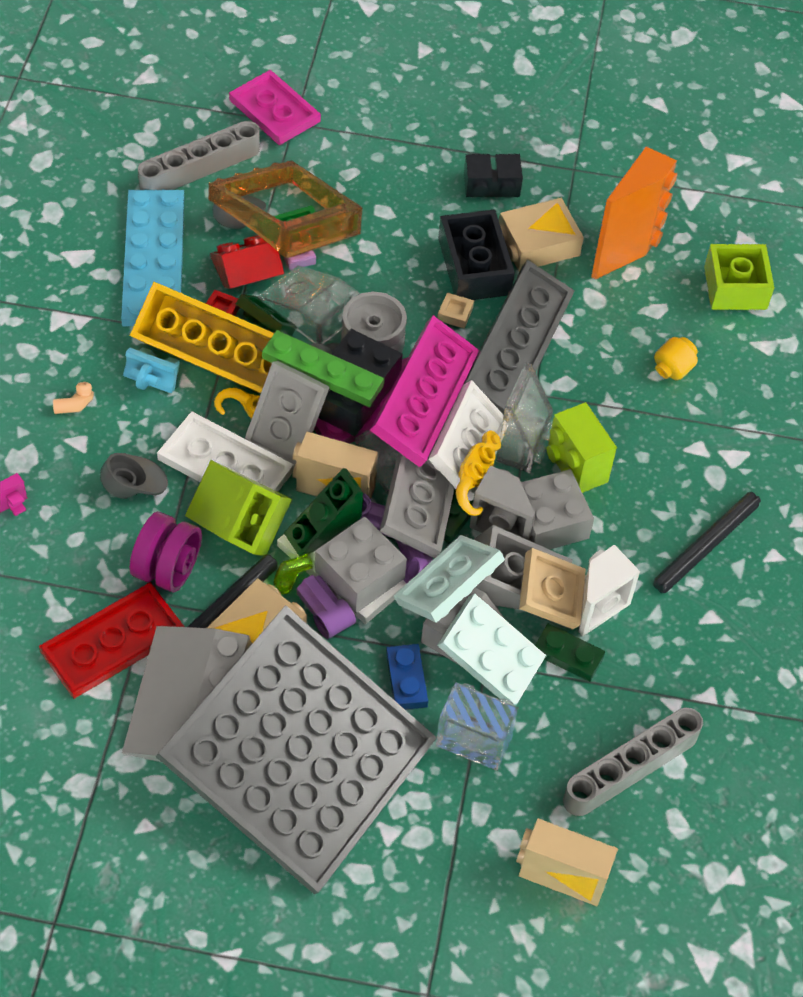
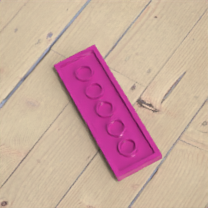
M433 315L426 322L370 431L418 467H421L427 461L480 350Z

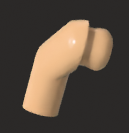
M80 382L76 385V393L71 398L53 399L54 414L82 411L93 400L94 392L92 391V385L88 382Z

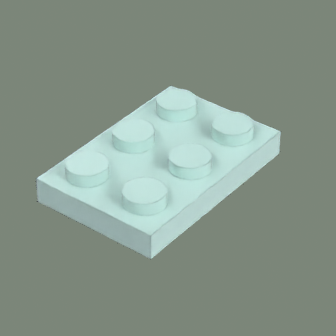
M460 535L394 595V598L399 606L437 623L458 602L468 596L483 579L491 575L495 568L505 559L500 550Z
M476 594L467 598L437 645L502 702L510 706L517 705L546 657L541 650Z

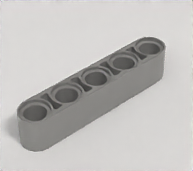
M243 121L143 161L138 166L140 190H174L256 156L260 151L258 125L252 121Z
M681 708L572 776L568 781L563 798L565 809L575 816L586 815L693 747L703 726L701 714L692 708ZM680 726H687L691 731H685ZM653 742L663 743L666 747L660 748ZM627 759H636L640 764H632ZM608 775L612 777L614 781L603 780L600 776ZM573 792H582L587 798H578Z

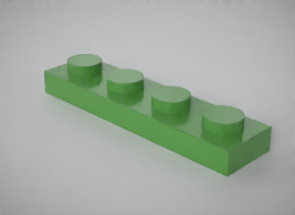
M276 330L262 350V359L271 363L278 360L329 386L330 390L368 407L372 405L384 386L383 377Z

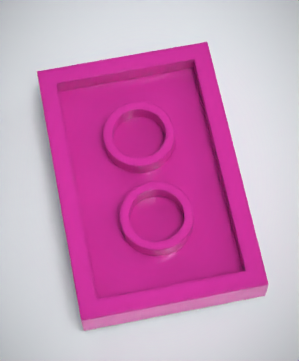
M272 70L229 92V101L251 121L256 123L278 145L285 143L321 122V114Z

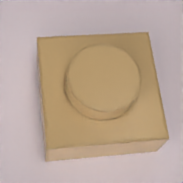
M447 293L438 312V319L444 323L465 329L473 310L474 300Z

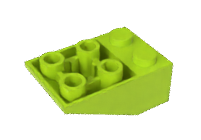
M210 460L185 516L224 540L254 555L264 556L267 555L292 499L218 462Z

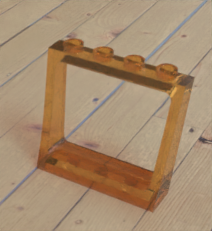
M292 160L283 163L275 162L271 166L262 169L256 167L251 172L244 174L236 173L233 177L226 179L217 178L214 182L209 183V201L250 228L285 258H290L361 234L362 207ZM292 183L325 209L289 221H281L241 196L282 184Z

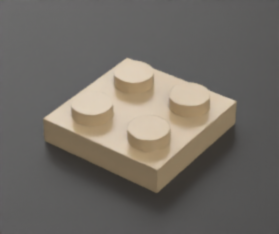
M531 548L525 553L519 609L571 629L577 628L581 624L586 569Z

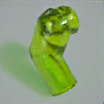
M310 554L301 555L280 563L273 583L281 594L285 595L292 591L298 573L313 569Z

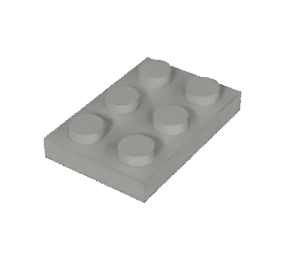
M278 360L272 362L245 439L295 466L296 460H293L295 446L297 442L302 443L306 432L313 433L330 387Z

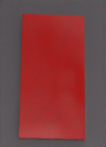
M149 582L41 644L39 650L70 695L75 699L148 656L157 626H185L152 583Z

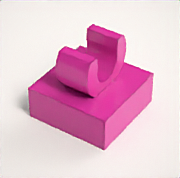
M16 473L0 481V513L10 509L13 515L17 516L26 511L22 503L27 499L24 481L20 475Z

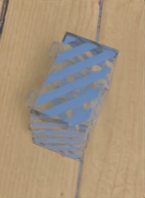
M455 682L440 714L436 746L498 771L513 736L519 707L514 706L513 702L507 699L499 700L476 691L474 686L467 683L461 685Z

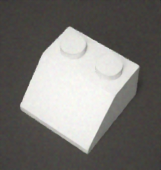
M615 545L606 551H597L589 560V568L585 576L581 624L579 626V633L582 637L631 604L640 571Z

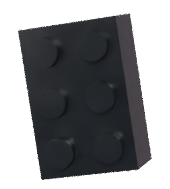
M496 210L440 216L438 240L454 295L471 300L507 296L513 286L515 272Z
M350 329L331 354L383 377L384 386L370 407L329 389L318 418L356 436L393 387L402 369L403 353Z

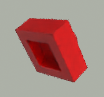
M214 290L205 303L233 316L240 309L236 305L238 298L218 290Z

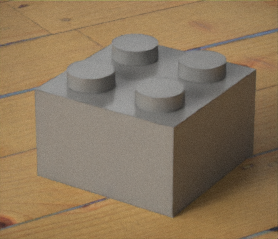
M571 469L521 482L535 512L530 536L531 542L547 549H553L590 538L594 517Z
M365 516L315 550V572L349 604L355 613H358L405 579L407 558Z

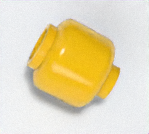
M672 337L656 351L654 355L657 364L655 369L665 379L670 377L674 380H681L696 366L698 350L689 339L685 337Z

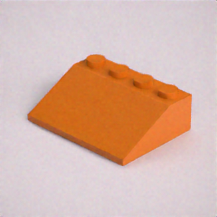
M645 147L606 200L591 275L592 278L598 279L646 256L652 246H658L663 236V232L660 229L663 227L668 216L665 209L668 207L673 195L669 191L677 178V173L674 172L677 160L649 147Z

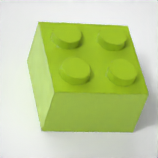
M710 244L704 269L711 310H767L774 291V283L766 244Z
M585 402L554 414L547 446V454L551 462L556 463L561 472L571 469L582 493L608 483L617 447L588 404Z

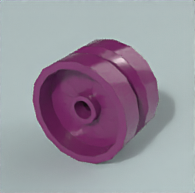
M160 511L154 512L143 525L135 541L130 558V574L147 583L155 579L158 587L172 593L179 591L191 574L197 560L202 541V530L198 526L185 521L177 525L173 516Z

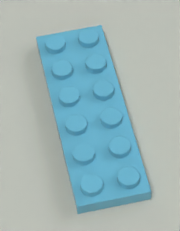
M128 190L121 314L122 326H134L153 282L182 293L184 190Z

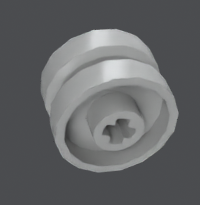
M366 292L351 298L345 305L342 315L343 329L341 341L349 330L353 329L402 353L407 323L404 306L396 298L381 292Z

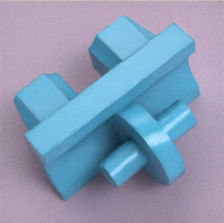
M144 347L140 350L129 348L126 351V367L123 376L135 380L137 388L145 390L149 385L168 393H172L175 390L179 372V360L168 357L165 360L155 357L152 350Z

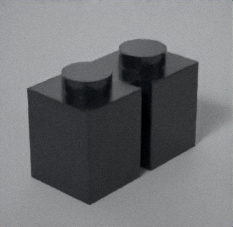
M466 154L464 166L466 197H520L523 180L520 154H496V169L491 167L490 154Z

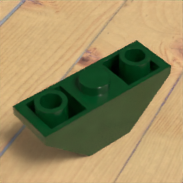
M342 468L284 532L300 557L314 552L362 517L363 491L346 468Z

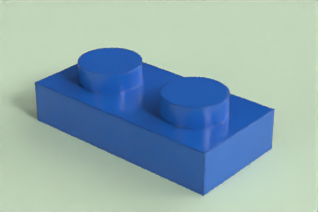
M419 644L387 647L386 656L393 699L405 710L428 707Z

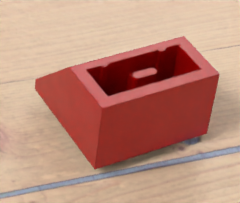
M260 235L244 238V244L241 245L239 243L233 244V242L216 246L217 251L210 253L212 262L225 288L231 289L284 274L276 240L267 239L266 236L260 237Z

